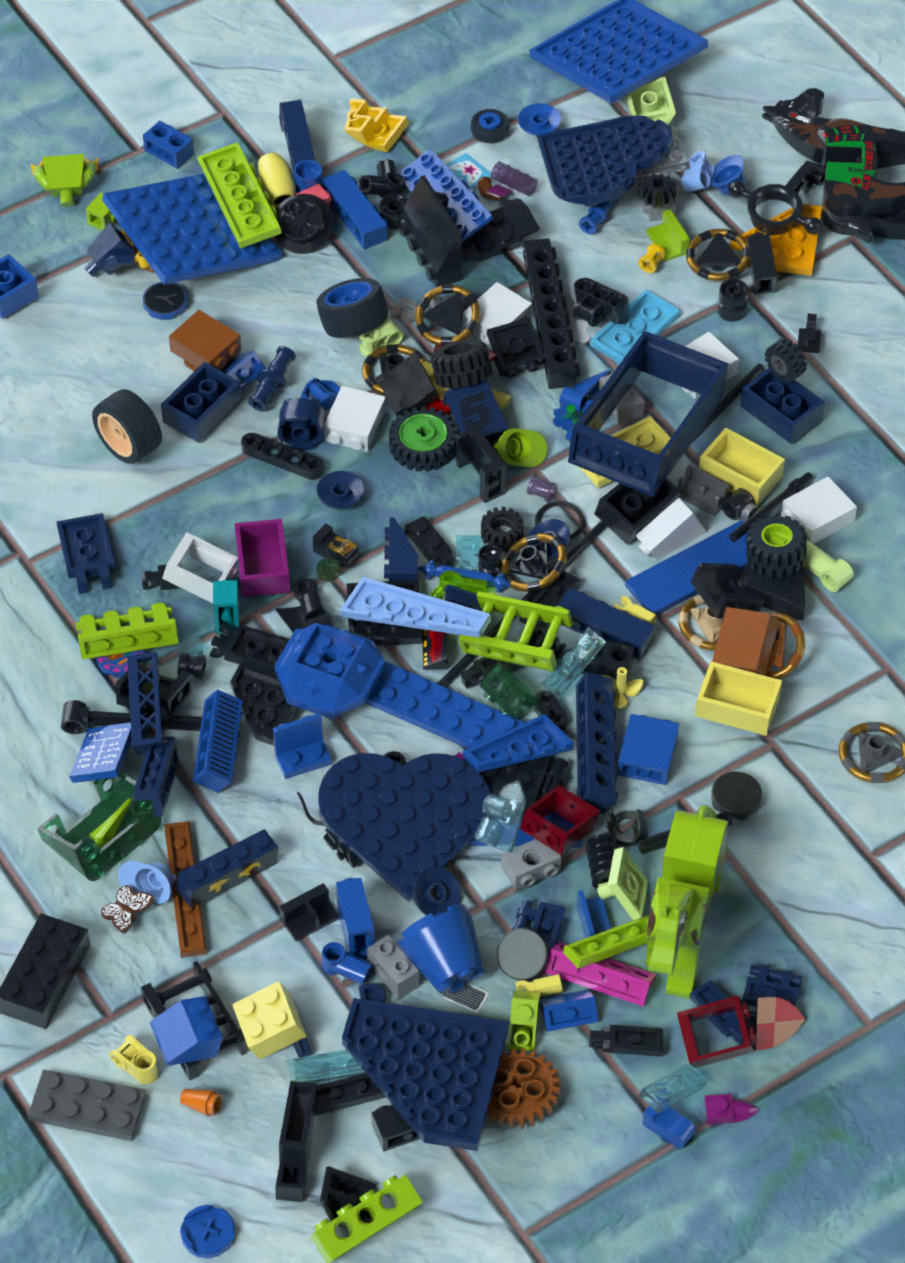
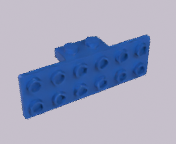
M431 149L398 173L403 179L404 185L411 193L420 176L425 175L435 192L447 194L449 205L446 210L461 232L462 242L493 219L492 215L478 201L479 197L474 190H468L469 186L463 178L458 179Z

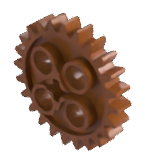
M512 1048L511 1055L508 1056L503 1051L487 1112L490 1122L499 1119L500 1127L509 1122L510 1129H513L515 1124L519 1123L521 1129H524L525 1122L529 1121L532 1126H535L534 1119L538 1118L541 1121H545L544 1112L552 1115V1106H558L557 1097H561V1081L558 1070L553 1067V1062L549 1061L546 1063L544 1054L537 1058L535 1050L530 1055H526L525 1048H522L520 1054H516L515 1049ZM499 1081H505L502 1084H496ZM533 1093H540L536 1096H531ZM509 1102H514L513 1105H505Z

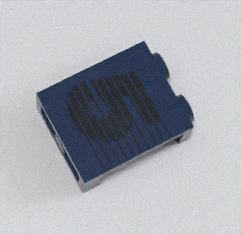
M487 380L469 387L451 388L445 392L441 403L443 406H449L460 434L463 431L477 427L486 440L491 442L499 439L508 430V426Z

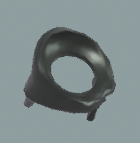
M613 807L609 808L610 821H607L605 825L610 834L616 836L618 844L634 846L637 845L638 840L645 838L647 828L642 810L619 812L614 816ZM623 819H632L634 821L632 825L633 830L630 833L621 834L616 831L617 823Z

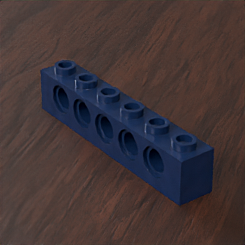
M586 672L576 684L577 796L599 809L600 813L605 815L610 807L615 806L618 799V792H616L618 774L615 771V761L617 758L615 739L617 732L614 730V720L616 717L614 699L616 691L613 689L612 678Z

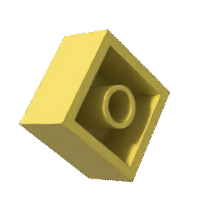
M280 981L232 1004L247 1046L259 1060L307 1037L292 996Z

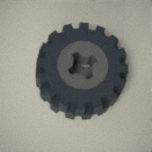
M781 338L766 349L764 355L766 356L765 362H768V368H771V373L775 374L778 380L781 379L784 383L792 382L807 369V363L804 362L806 358L802 356V350H799L796 343L793 344L790 339Z

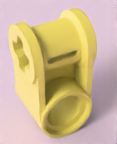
M128 1035L125 1038V1042L117 1050L109 1052V1056L114 1064L121 1070L126 1071L139 1083L148 1085L157 1080L159 1071L155 1055L135 1037Z

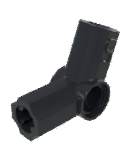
M390 159L379 161L376 166L378 176L362 175L359 180V189L362 194L379 195L381 198L388 194L398 193L404 184L403 179L397 174L394 161Z

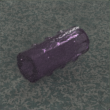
M501 161L494 165L491 172V179L528 197L535 192L538 184L537 178Z

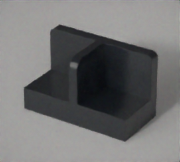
M324 883L279 906L280 921L295 941H299L339 920V914L329 901V890Z

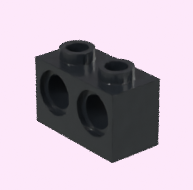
M587 636L580 657L579 673L585 674L590 672L601 676L607 675L617 680L618 668L624 667L627 669V683L634 662L635 647L625 643H616L602 638Z

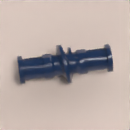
M279 346L276 350L277 355L270 363L268 369L259 371L257 375L259 382L257 390L248 399L249 405L255 410L262 412L267 410V403L271 396L274 395L277 386L284 387L287 381L283 376L286 374L291 361L296 358L295 352L290 348Z

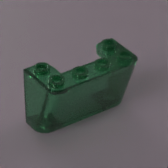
M121 772L118 777L100 779L93 782L101 801L65 830L59 815L56 813L37 828L43 842L89 881H97L155 833L161 824V817H155L152 800L135 801L133 791L136 781ZM108 779H111V787L109 788V790L104 791V783ZM131 798V805L123 817L114 838L99 849L97 843L89 834L112 816L127 799ZM52 825H56L55 834L49 831Z

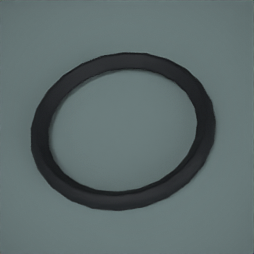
M554 501L547 503L538 510L535 516V525L540 523V516L550 507L566 506L574 510L579 516L580 524L577 530L571 534L570 540L578 536L584 528L585 520L581 510L571 503Z

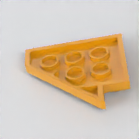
M802 203L801 216L806 218L815 217L820 220L822 206ZM790 208L769 221L787 219L794 210ZM798 224L789 232L780 235H770L776 271L812 276L818 233L815 235L808 234L804 226ZM753 228L741 236L747 241L748 236L761 231ZM730 240V247L733 250L742 251L737 242Z

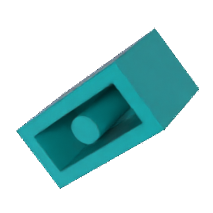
M237 580L213 581V612L216 634L222 633L219 632L222 622L239 629L240 627Z

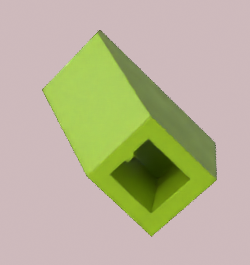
M514 990L508 1049L522 1050V1048H525L526 1051L530 1052L535 1049L540 1003L539 992Z

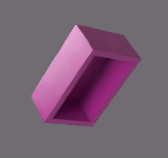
M282 519L234 523L242 597L290 593Z

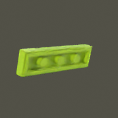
M644 916L564 946L563 953L579 969L646 944L649 916Z

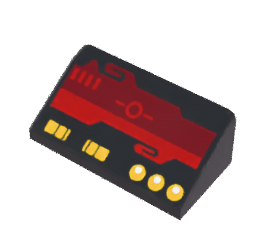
M422 629L423 670L447 669V633Z

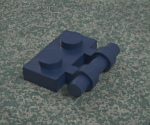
M523 900L522 906L517 910L516 926L512 927V930L526 928L527 922L534 921L531 930L542 935L547 944H549L551 953V949L556 945L565 915V907L540 901L539 908L536 910L532 909L533 903L531 901Z
M751 964L749 974L759 978L748 976L742 1003L746 1002L747 1005L756 1007L757 997H778L796 1006L799 988L792 987L790 984L801 986L803 976L795 975L793 971L789 970L782 972L770 969V966L764 964L762 966ZM767 979L780 981L782 984L767 981Z

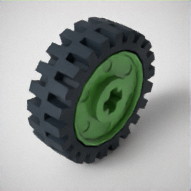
M421 406L419 411L417 407L411 408V413L408 409L403 411V416L398 414L396 420L392 421L389 429L391 455H393L395 461L399 460L401 466L406 464L409 470L416 467L418 472H421L422 468H425V472L431 471V467L435 470L440 469V464L444 467L448 464V460L451 461L456 454V436L458 432L455 422L451 420V416L448 414L444 416V411L440 409L436 413V408L430 407L429 411L426 410V406Z

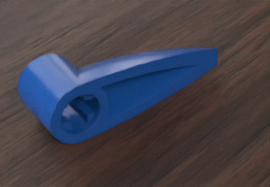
M611 370L588 377L573 388L566 386L561 392L559 405L563 403L573 404L577 411L581 412L586 402L593 400L599 393L600 378L610 375Z

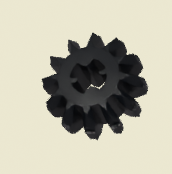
M653 172L652 176H645L644 181H641L639 189L641 201L645 202V206L652 205L653 209L656 206L662 209L665 205L671 206L677 195L676 182L671 179V175L664 176L663 172L660 175H656Z

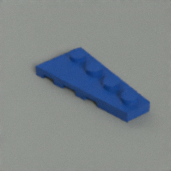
M543 714L464 750L463 758L475 767L477 772H483L571 751L574 748V742Z

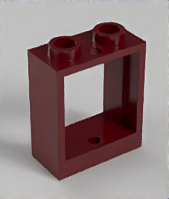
M558 785L526 809L520 829L562 855L594 830L600 810ZM554 812L575 826L565 832L546 820L545 817Z
M738 996L677 1012L688 1060L693 1068L755 1052L753 1044L757 1043L753 1027H748L746 1018H750L747 1003H742ZM736 1010L744 1044L701 1055L693 1021Z

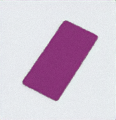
M499 184L486 190L499 197H504L512 192V190Z

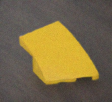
M350 99L349 104L351 108L350 112H347L348 120L345 123L344 130L362 144L379 151L388 152L405 130L409 121L406 116L389 115L386 108L370 107L367 100Z

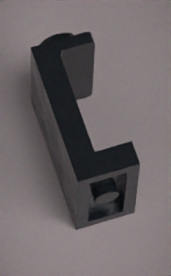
M475 427L457 435L456 465L458 468H462L471 464L480 475V498L482 501L487 503L504 495L505 463L479 429Z
M700 563L690 581L716 618H724L726 607L759 612L765 602L761 595L745 594L735 580L740 570L738 565Z
M143 661V662H141V663H142V668H143V673L146 674L148 671H146V670L144 669V661ZM127 669L123 677L116 681L114 692L116 693V704L130 708ZM182 671L176 679L159 675L161 716L163 719L170 720L192 693V674ZM146 681L143 685L144 695L147 696L154 689L153 684ZM148 703L145 706V713L152 715L155 712V707Z

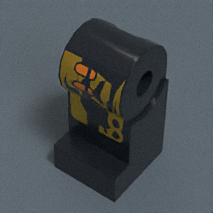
M326 523L313 536V552L343 568H347L360 554L355 543L334 533L333 527Z

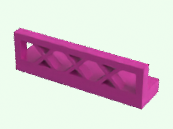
M559 941L551 949L545 971L546 974H559L561 979L640 1006L646 1004L650 987L655 982L657 974L611 958H606L578 969L563 953L564 946L569 944Z

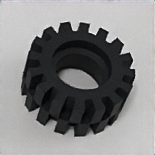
M495 507L493 508V513L491 510H488L487 516L483 515L481 520V539H483V543L503 548V552H506L507 547L510 548L523 538L524 523L522 516L519 517L520 514L517 511L513 514L512 508L506 511V507H501V510L498 511V508ZM497 526H506L509 527L511 530L508 532L501 533L495 531L494 528Z

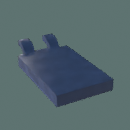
M103 513L56 521L68 579L76 577L79 594L88 593L86 578L100 576L103 590L112 588L110 571L116 570Z

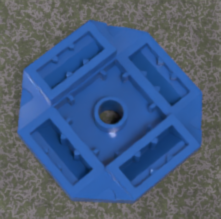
M314 623L306 628L295 629L275 664V673L287 704L320 714L329 719H334L340 716L341 713L352 710L366 702L385 667V660L373 640L350 633L346 629L342 630L330 625Z

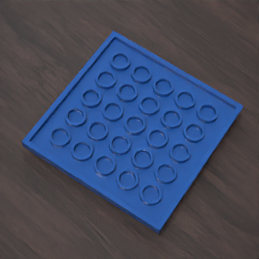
M616 0L529 50V54L532 59L612 104L692 56L699 54L709 46L707 39L635 0Z
M204 174L103 193L102 201L164 285L281 260L282 253L271 238L239 248Z

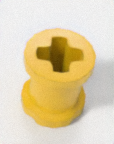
M650 244L645 256L638 260L639 267L644 272L654 273L658 262L662 261L666 256L665 250L660 245Z

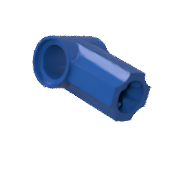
M330 942L322 949L321 966L326 974H339L361 985L366 984L372 972L373 963L346 952L344 947L337 942ZM335 957L337 960H330L329 958Z

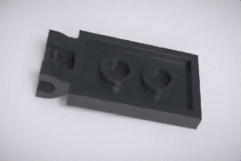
M222 622L219 632L225 634H221L219 637L214 636L211 645L217 648H212L210 657L221 658L224 656L226 661L276 675L275 664L290 639L244 625H240L238 629Z

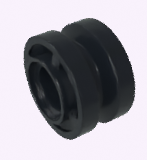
M388 194L380 201V216L386 219L389 228L397 229L399 228L398 225L401 224V212L408 201V198L402 194Z

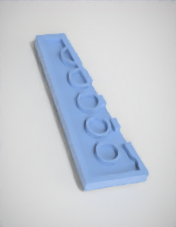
M366 577L361 578L340 609L342 617L354 620L479 638L491 622L489 613Z

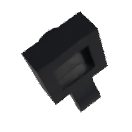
M808 313L806 328H799L797 345L798 349H801L802 352L819 353L822 330H815L817 314Z
M167 564L157 565V571L142 572V587L144 590L153 589L159 584L160 590L180 587L162 579Z

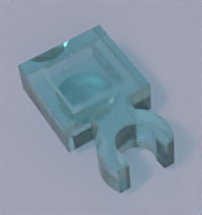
M456 535V560H460L459 568L464 569L465 566L469 565L472 567V571H477L476 560H478V551L480 550V535Z

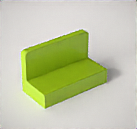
M672 210L663 211L662 224L647 228L646 234L653 244L660 245L665 250L666 256L663 260L668 261L686 255L690 238Z

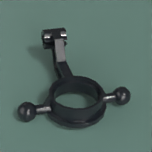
M806 160L785 186L781 184H767L751 192L745 188L741 181H734L729 185L728 191L733 198L743 197L748 199L747 208L750 220L754 227L763 233L780 235L789 232L796 225L800 224L804 226L808 234L815 235L822 228L819 219L801 216L802 199L798 195L801 189L809 192L814 184L821 186L824 183L826 168L815 162ZM780 200L789 204L794 211L787 219L769 221L759 216L755 209L761 202Z

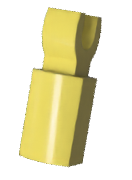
M626 596L621 597V604L624 607L617 604L614 605V608L626 611L630 615L646 620L652 625L657 620L656 614L637 604H632L631 600Z
M559 974L534 979L530 983L523 980L515 983L516 990L539 992L540 997L563 992Z

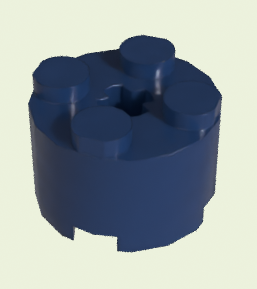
M311 397L308 399H286L283 402V406L280 409L277 432L280 442L283 443L285 441L287 444L292 445L293 448L305 451L315 448V444L323 440L326 413L323 407L319 405V400Z

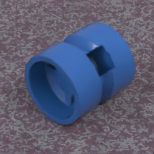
M303 160L295 165L294 180L296 194L317 184H320L322 187V167L319 163L313 160Z

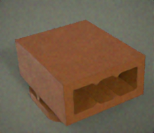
M201 310L196 311L169 335L170 351L184 359L185 366L192 371H195L203 362L221 371L241 351L240 334Z
M726 607L712 662L766 676L772 668L778 646L776 633L779 620L769 613Z

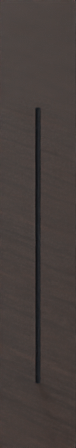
M758 363L718 403L693 441L742 393L744 386L765 370L762 364ZM600 520L567 553V561L563 570L608 526ZM542 589L528 592L521 600L531 602ZM503 618L485 636L496 637ZM467 653L437 684L447 688L478 656Z

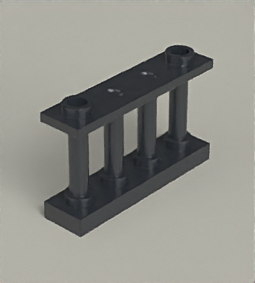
M198 961L193 962L194 976L161 992L159 990L155 991L151 983L141 987L142 1000L154 1019L166 1011L164 1007L165 1001L200 985L206 995L209 1006L212 1005L218 1015L214 1017L218 1027L223 1025L229 1034L228 1037L222 1039L219 1052L235 1045L241 1056L246 1054V1040L242 1029H238L211 984L212 978L206 968L202 969ZM203 1060L180 1064L189 1081L199 1077L198 1065Z

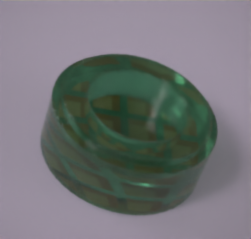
M333 558L320 560L316 566L318 578L325 582L336 580L340 576L339 562Z

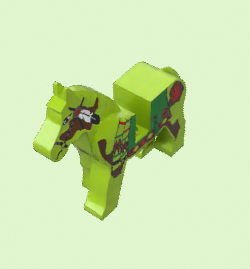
M708 805L699 806L695 814L676 810L664 853L662 878L658 877L647 927V957L645 966H648L649 971L668 975L665 994L690 999V992L694 988L703 932L713 892H718L726 850L728 821L716 819L715 811Z

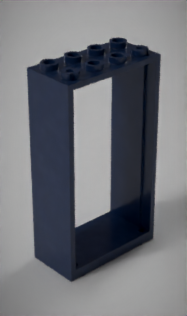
M644 331L574 425L568 463L654 497L722 399L729 363ZM641 372L701 394L659 455L599 431Z

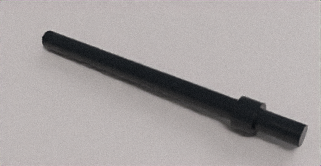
M807 472L800 478H795L791 481L787 489L729 535V539L732 542H736L747 533L751 524L756 523L757 519H764L765 516L781 506L783 500L805 489V485L813 479L812 474Z

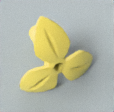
M624 667L618 668L617 680L612 678L613 689L616 691L614 707L620 709L626 707L628 700L625 695L634 697L643 687L644 681L642 679H635L626 683L627 669Z

